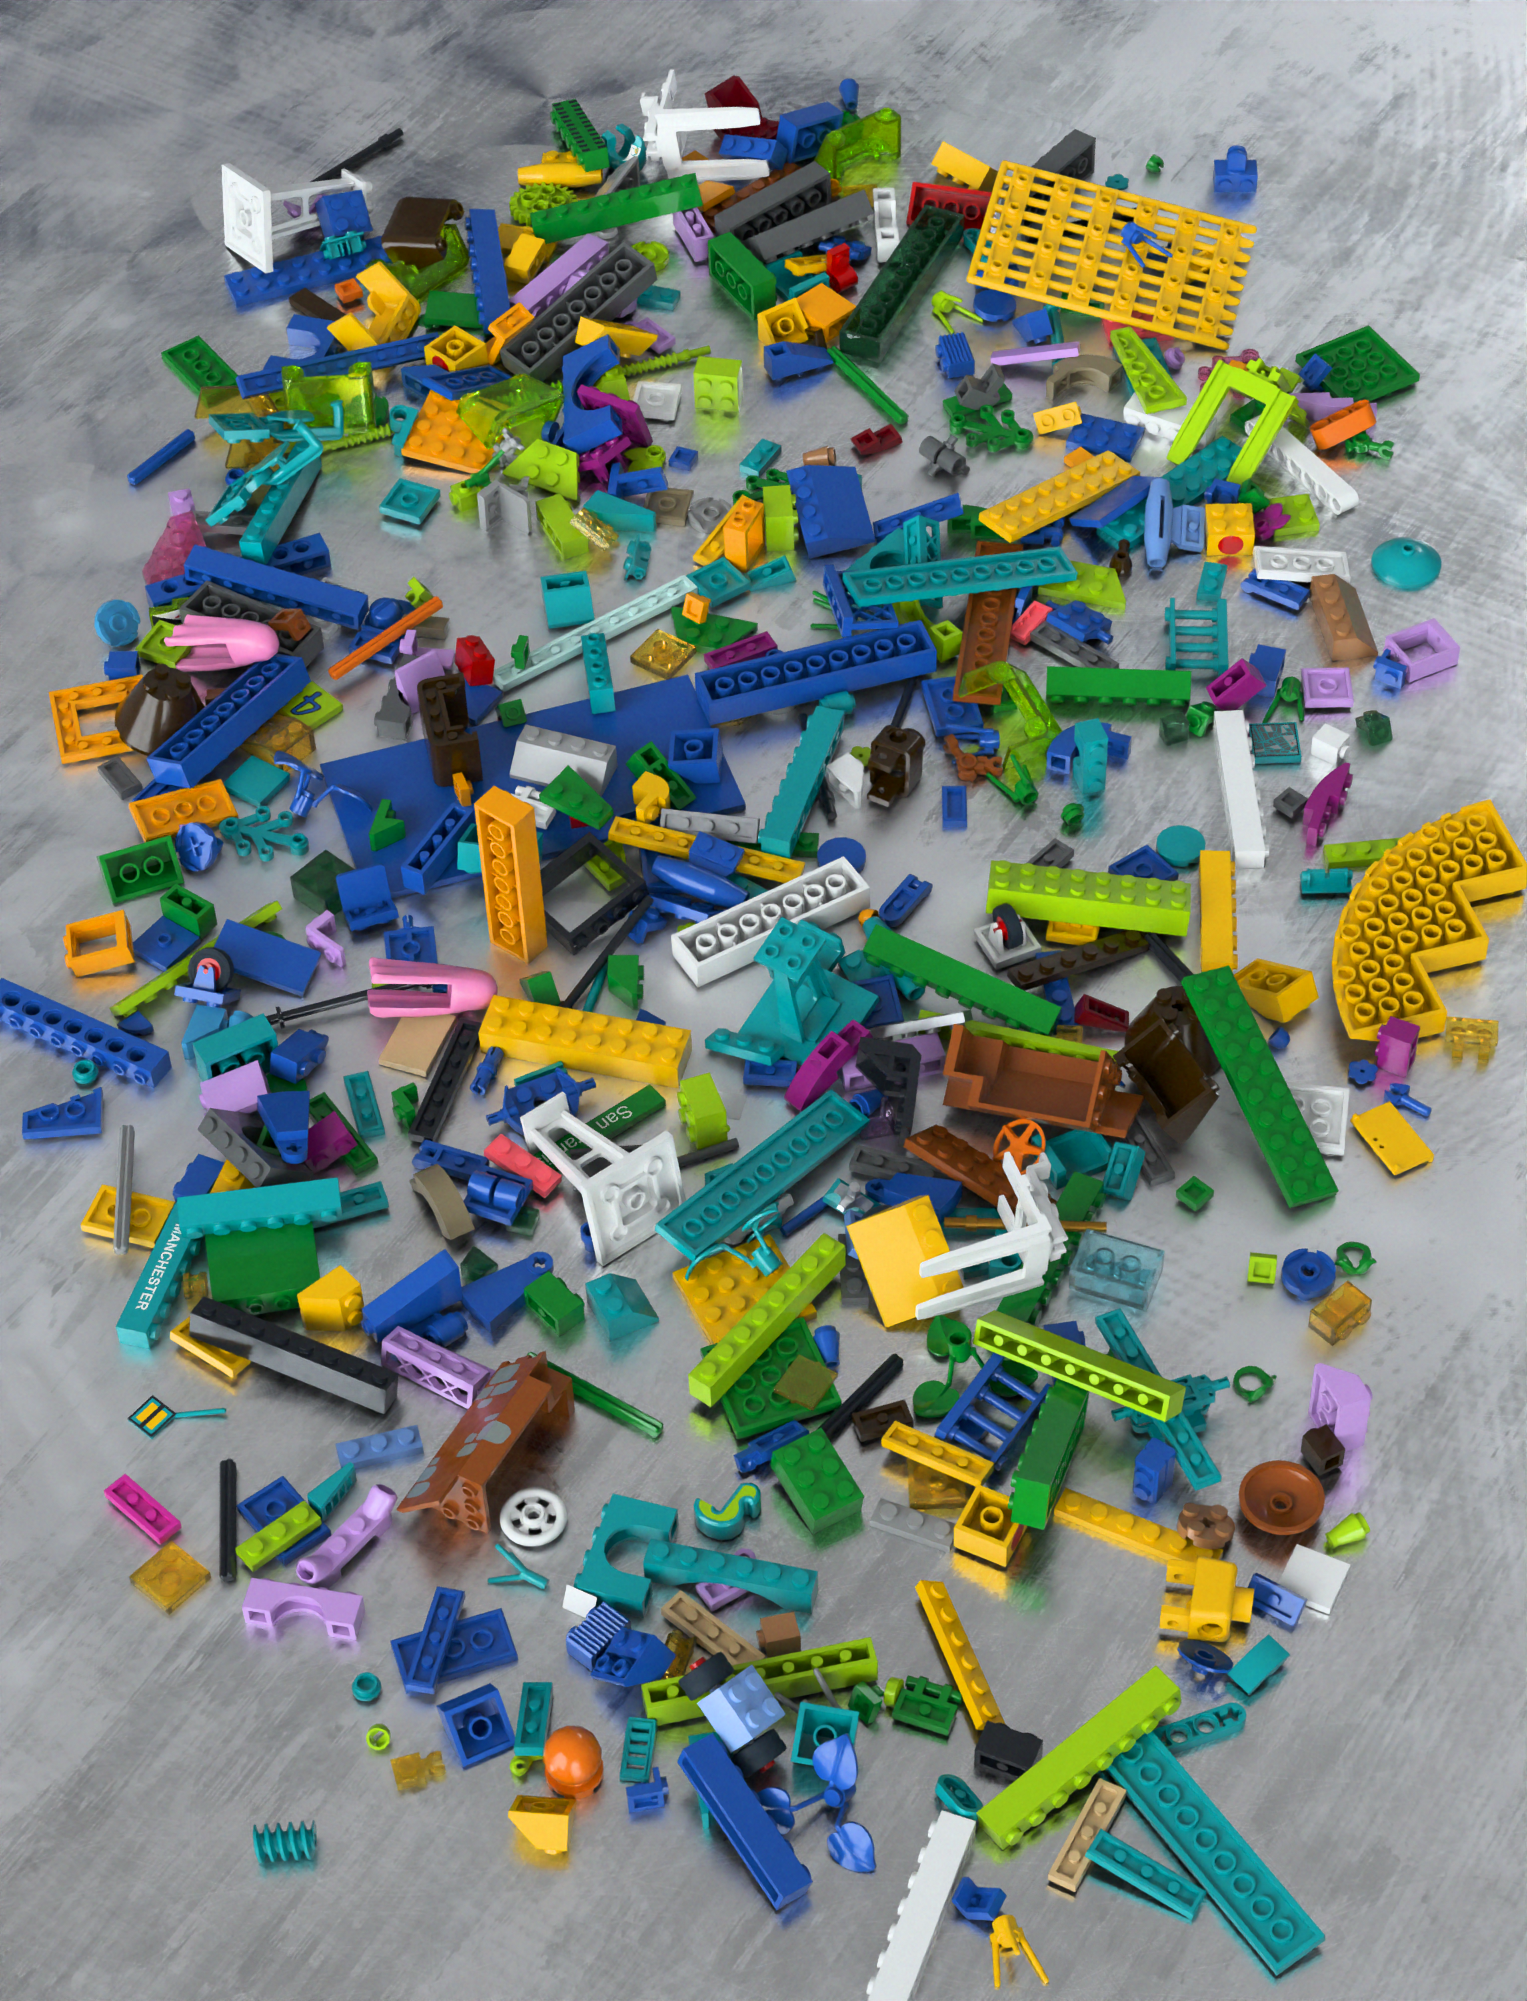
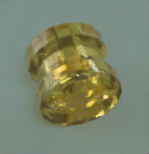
M206 1271L199 1272L198 1275H192L191 1273L183 1274L185 1300L192 1299L194 1296H199L200 1298L205 1296L208 1298Z

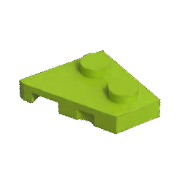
M611 840L603 843L627 864L622 843ZM598 855L584 864L609 892L627 882Z

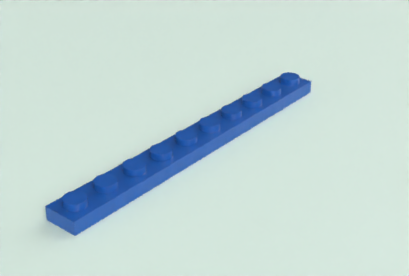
M438 332L275 367L239 375L235 380L242 400L423 360L425 359L424 347L438 338L439 335Z

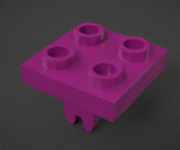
M628 436L615 437L591 451L588 450L580 454L578 472L592 470L601 483L608 482L610 475L605 466L607 462H610L611 465L620 462L623 470L626 468L620 452L632 444Z

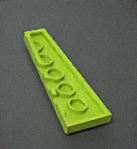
M1131 326L1110 331L1112 344L1146 414H1153L1158 411L1187 405L1186 395Z

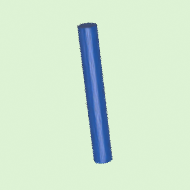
M821 1197L781 1226V1233L787 1236L829 1205L824 1203L823 1197Z

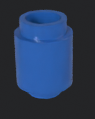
M457 1311L454 1313L449 1312L427 1327V1340L445 1348L464 1336V1332L468 1330V1324L461 1313Z

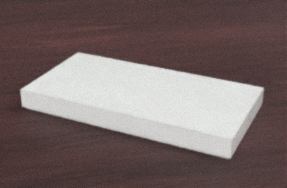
M1254 546L1253 557L1257 579L1311 582L1312 576L1336 574L1350 584L1351 575L1346 552Z

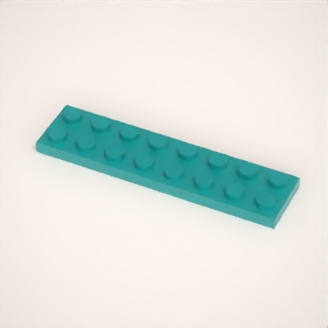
M1222 435L1163 475L1162 478L1170 483L1173 508L1183 504L1194 506L1204 499L1207 486L1211 487L1215 478L1226 481L1242 448ZM1147 497L1099 529L1118 542L1122 539L1128 540L1130 543L1129 549L1144 540Z

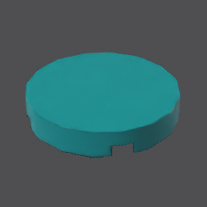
M1176 825L1164 829L1158 835L1156 851L1168 864L1186 867L1189 866V863L1199 862L1200 850H1205L1206 842L1204 836L1198 830L1189 826Z

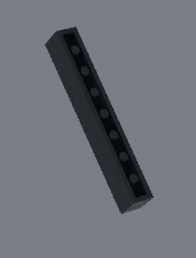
M205 1296L190 1312L189 1336L382 1414L386 1413L397 1397L399 1373Z

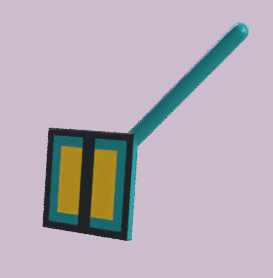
M152 1395L127 1419L152 1439L174 1418L223 1414L227 1410L226 1408L175 1413Z

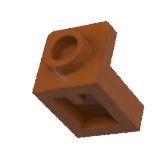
M281 609L268 622L273 630L289 631L294 641H299L311 629V625L301 609Z

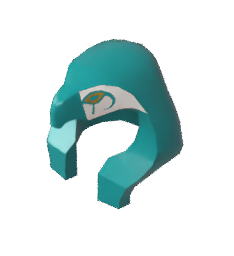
M624 124L617 125L615 129L624 135V144L617 153L615 135L608 130L604 132L601 138L608 149L610 167L616 169L632 157L637 156L639 158L640 172L646 165L648 158L643 139L639 135L635 138L631 128Z

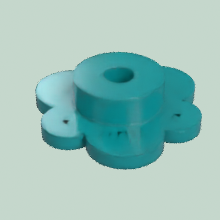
M1121 174L1108 176L1105 186L1117 190L1127 189L1129 179L1124 178Z

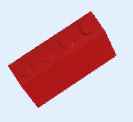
M913 182L906 224L964 232L970 228L981 230L992 192Z

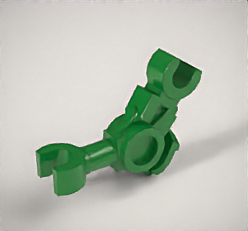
M1366 430L1350 437V440L1349 438L1345 440V447L1349 453L1353 450L1357 453H1365L1372 450L1378 452L1382 458L1387 460L1391 459L1394 452L1388 451L1394 446L1392 441L1387 440L1383 443L1373 442L1372 438L1366 434Z

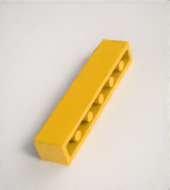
M1200 850L1201 973L1225 966H1230L1232 971L1238 968V954H1233V951H1237V935L1232 933L1236 932L1237 917H1232V913H1236V898L1231 896V894L1235 895L1236 880L1231 879V876H1235V861H1231L1230 851Z

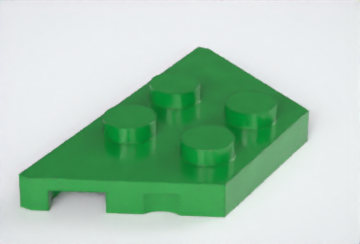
M671 607V616L674 622L678 648L706 654L744 640V637L750 632L755 634L758 631V623L710 613L707 614L706 622L698 624L682 615L683 608Z

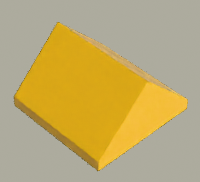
M796 297L757 314L758 339L766 346L782 341L800 344L809 340L805 332L808 325Z

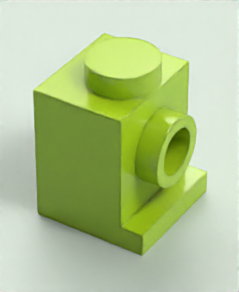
M465 480L451 485L450 501L461 512L478 506L477 494L484 487L474 486L468 489L465 485Z

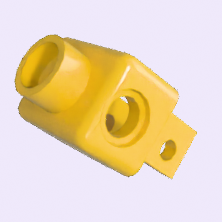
M1198 1556L1197 1563L1168 1559L1166 1582L1193 1585L1194 1589L1193 1596L1186 1603V1608L1162 1605L1159 1628L1188 1632V1639L1225 1642L1230 1635L1231 1620L1250 1623L1254 1589L1236 1586L1238 1569L1235 1563Z

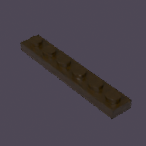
M1126 930L1009 968L1007 977L1015 987L1026 991L1148 951L1149 943L1139 931Z

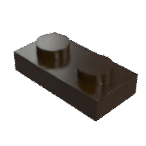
M905 1399L852 1414V1421L861 1442L884 1436L894 1421L914 1428V1421Z

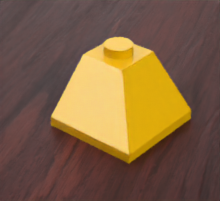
M517 1795L508 1811V1817L536 1849H545L544 1852L548 1854H561L563 1851L568 1850L571 1843L577 1799Z

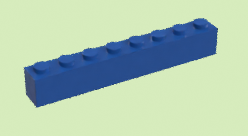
M469 209V217H465L464 227L467 230L466 241L469 243L470 268L474 270L472 281L475 284L474 295L478 297L476 302V308L479 311L478 321L479 325L483 326L484 334H492L488 330L489 325L510 309L495 209Z
M194 545L184 563L186 580L204 584L207 580L248 598L284 609H301L305 615L352 629H360L369 611L368 595L362 592L345 589L339 585L328 584L315 578L304 577L294 572H287L274 566L254 562L250 559L236 557L230 553L212 550L209 547Z

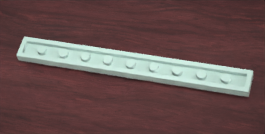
M683 575L531 651L525 669L515 668V660L495 669L493 682L505 692L583 653L581 636L591 633H604L606 641L670 609L672 606L684 602L687 593L694 592L698 594V587Z

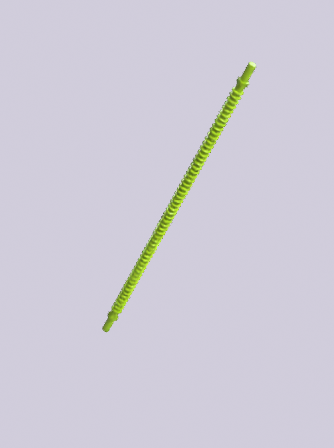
M709 345L692 350L684 349L679 353L672 352V355L667 353L665 357L660 355V358L655 356L653 360L648 358V361L643 359L641 363L636 361V364L631 362L629 366L624 364V367H621L627 377L630 374L635 376L636 372L639 374L642 371L647 373L648 369L654 371V368L659 370L660 366L666 368V365L671 367L672 363L678 365V362H689L698 356L711 354V349ZM558 380L557 384L552 382L551 385L546 383L545 387L539 385V388H536L534 386L533 390L527 388L525 392L524 390H521V393L515 391L514 395L509 393L508 396L503 394L501 398L499 396H496V399L491 397L490 401L506 405L511 404V406H514V403L519 405L521 401L526 403L527 400L533 401V398L538 400L540 396L545 398V395L550 397L552 393L554 395H557V392L562 394L563 385ZM386 423L385 427L380 425L379 428H376L374 426L373 430L367 428L366 432L364 430H361V433L355 431L353 435L351 433H348V436L343 434L342 438L338 440H329L321 443L323 444V451L330 449L334 451L341 446L347 448L349 444L351 446H354V443L359 445L361 441L366 443V440L372 442L373 438L378 440L379 437H382L384 439L385 435L391 437V434L394 432L390 429L389 424Z

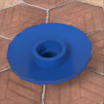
M1183 1640L1179 1642L1177 1648L1179 1654L1192 1664V1669L1199 1674L1207 1675L1209 1672L1228 1673L1233 1668L1231 1658L1214 1646L1196 1640Z

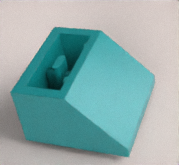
M587 571L540 577L542 599L549 629L587 624L595 620Z

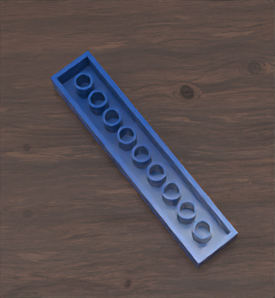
M917 620L898 625V628L879 629L695 673V691L709 725H714L823 699L826 695L846 690L852 692L936 672L937 650L922 621Z

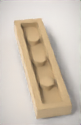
M681 1590L661 1608L662 1616L711 1654L715 1655L718 1652H722L731 1665L766 1659V1655Z
M1101 1778L1098 1779L1048 1873L1049 1881L1076 1892L1092 1860L1085 1857V1854L1099 1830L1108 1831L1126 1797V1789Z

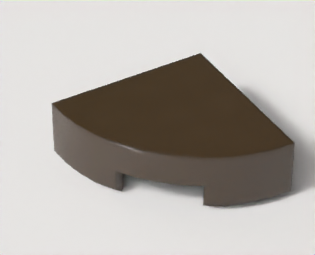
M811 326L805 329L808 339L812 338L818 347L828 349L822 328Z

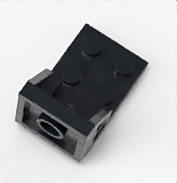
M860 1037L855 1067L882 1095L899 1097L894 1136L899 1137L898 1146L903 1147L906 1138L911 1136L922 1055L913 1044ZM894 1081L901 1082L902 1084L897 1085Z

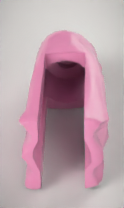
M187 614L184 624L174 626L172 637H165L164 639L167 647L193 646L190 654L176 664V668L184 672L220 671L242 667L254 662L269 660L279 649L278 636L270 626L256 621Z
M375 957L369 959V970L373 984H447V993L368 989V1006L370 1013L376 1017H429L460 1013L467 1010H481L490 1005L493 995H497L498 987L496 981L491 974L483 970Z

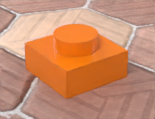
M354 278L334 285L335 292L343 303L363 297V291Z

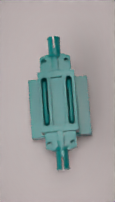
M1190 1374L1170 1380L1186 1387L1182 1411L1195 1433L1206 1430L1207 1423L1203 1415L1208 1412L1210 1404L1215 1402V1391L1230 1388L1228 1377L1225 1376L1224 1378L1211 1381L1205 1374L1193 1378ZM1127 1406L1111 1410L1112 1418H1114L1115 1422L1129 1417L1133 1431L1136 1433L1148 1432L1150 1438H1157L1162 1442H1166L1151 1416Z

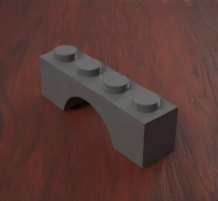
M404 654L401 663H397L396 669L420 656ZM395 677L389 681L388 693L382 698L380 712H376L374 717V725L377 726L379 737L406 741L413 725L411 707L403 703V693L397 689Z

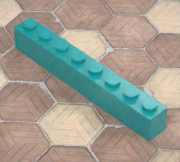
M307 441L296 442L286 460H290L309 446V443ZM320 455L283 483L271 485L239 541L243 559H250L267 565L322 467Z
M816 706L813 715L808 716L806 731L803 730L800 736V746L795 747L793 762L788 763L786 779L781 780L779 795L774 796L772 811L766 815L765 828L759 831L758 843L761 844V852L791 858L826 774V766L830 764L844 731V711Z

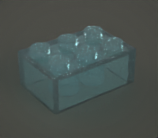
M1086 1229L1070 1267L1069 1289L1147 1312L1163 1272L1165 1251Z

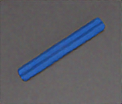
M190 429L183 431L127 475L128 482L133 485L140 483L195 440V433Z

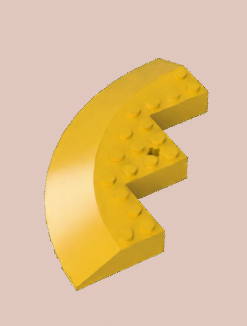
M1490 799L1461 807V810L1454 814L1446 813L1441 815L1439 820L1423 824L1422 828L1417 832H1409L1398 840V844L1391 850L1387 849L1384 852V856L1378 862L1375 861L1366 870L1363 879L1353 888L1346 907L1344 906L1339 919L1332 956L1333 989L1339 1014L1350 1039L1379 1042L1380 1040L1377 1039L1378 1031L1382 1024H1387L1390 1016L1420 1026L1419 1038L1444 1032L1447 1010L1427 973L1486 959L1489 938L1469 902L1523 890L1527 886V863Z

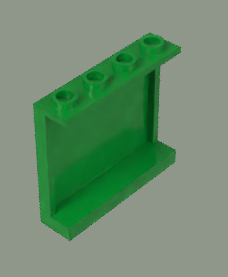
M312 1221L306 1225L285 1224L276 1229L261 1227L252 1232L237 1230L230 1231L226 1235H205L212 1300L242 1312L258 1315L299 1308L297 1294L320 1279Z

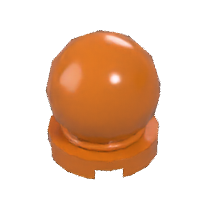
M564 1726L555 1730L546 1741L543 1750V1762L545 1764V1780L549 1789L552 1792L554 1790L556 1793L564 1795V1798L580 1800L592 1795L594 1789L604 1778L602 1749L594 1734L582 1726Z

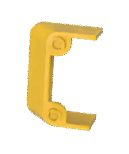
M379 261L356 276L370 291L367 303L370 310L376 315L369 329L351 312L327 326V329L348 351L407 339L421 313L420 304L415 297Z

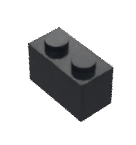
M987 1720L975 1747L974 1765L1017 1780L1041 1760L1043 1740L1032 1733H1022L1010 1729L1009 1726L1003 1723H993Z

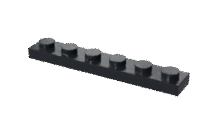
M459 1019L408 1132L409 1140L421 1143L424 1140L436 1141L478 1047V1032L482 1025L481 1022Z

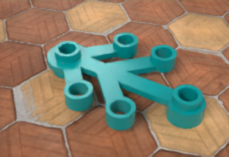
M260 806L253 815L242 819L229 817L219 824L220 833L224 838L233 840L236 845L237 854L240 856H247L252 851L250 842L244 840L242 835L251 837L258 849L260 859L264 862L271 861L274 858L273 848L267 845L264 840L287 845L290 847L291 853L296 856L305 855L310 848L308 838L301 833L288 836L271 832L282 827H290L293 824V816L289 811H283L279 813L278 819L267 822L271 818L270 809L267 806ZM257 822H267L256 827H249Z

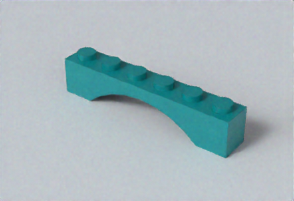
M650 1539L643 1561L644 1577L651 1579L652 1583L672 1587L695 1582L724 1584L758 1594L784 1609L812 1614L818 1593V1571Z

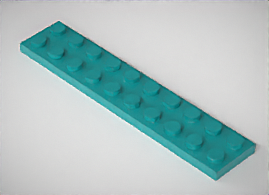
M1061 547L843 572L842 581L858 607H869L871 605L892 604L904 601L911 602L920 599H935L937 597L969 593L976 594L985 591L1065 583L1067 581H1075L1077 579V571Z
M832 1089L656 1223L655 1231L693 1262L703 1251L717 1243L719 1244L867 1128L870 1119Z
M1153 1731L1149 1734L1144 1733L1136 1740L1135 1745L1129 1751H1122L1114 1758L1106 1771L1119 1787L1126 1789V1795L1276 1976L1325 1941L1324 1933Z

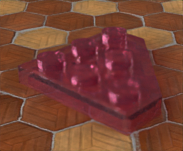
M193 511L170 517L162 536H160L152 551L150 559L142 570L146 585L185 574L184 563L193 546L206 547Z

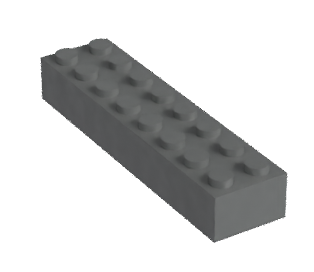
M623 241L499 350L504 367L530 387H537L563 364V356L582 347V345L575 343L580 317L612 321L657 281L654 263Z

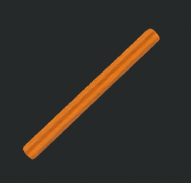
M434 596L328 669L330 677L338 680L404 635L407 629L411 630L442 609L443 602L441 599Z

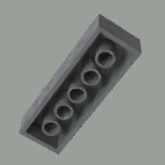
M1074 129L1056 146H1053L1048 153L1040 157L1031 167L1085 181L1094 173L1096 138ZM1034 177L1033 183L1054 188L1055 182ZM1030 191L1029 197L1050 202L1051 196ZM1000 198L1001 205H1004L1005 199ZM1028 205L1025 208V211L1043 216L1047 212V210ZM1023 219L1021 222L1022 226L1030 228L1036 224L1035 222Z
M814 161L714 216L716 237L731 232L736 238L743 241L832 203L830 172Z
M862 190L741 241V243L751 250L753 255L765 265L818 241L829 238L832 235L868 221L867 216L874 214L865 190Z
M207 580L179 608L182 624H184L186 615L189 614L245 619L270 626L268 622L279 612L275 608ZM309 623L311 629L299 641H294L289 631L274 630L279 639V649L276 654L301 657L305 667H307L324 649L321 628Z

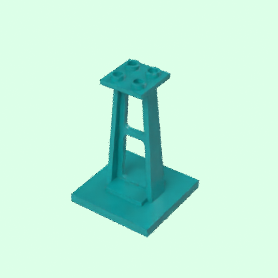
M781 917L753 958L754 961L773 970L774 980L738 1033L748 1034L754 1038L770 1040L776 1044L784 1045L785 1055L780 1059L797 1061V1067L800 1069L811 1052L831 1031L838 1034L853 1019L863 1026L880 1000L878 995L822 968L817 955L827 942L826 939Z

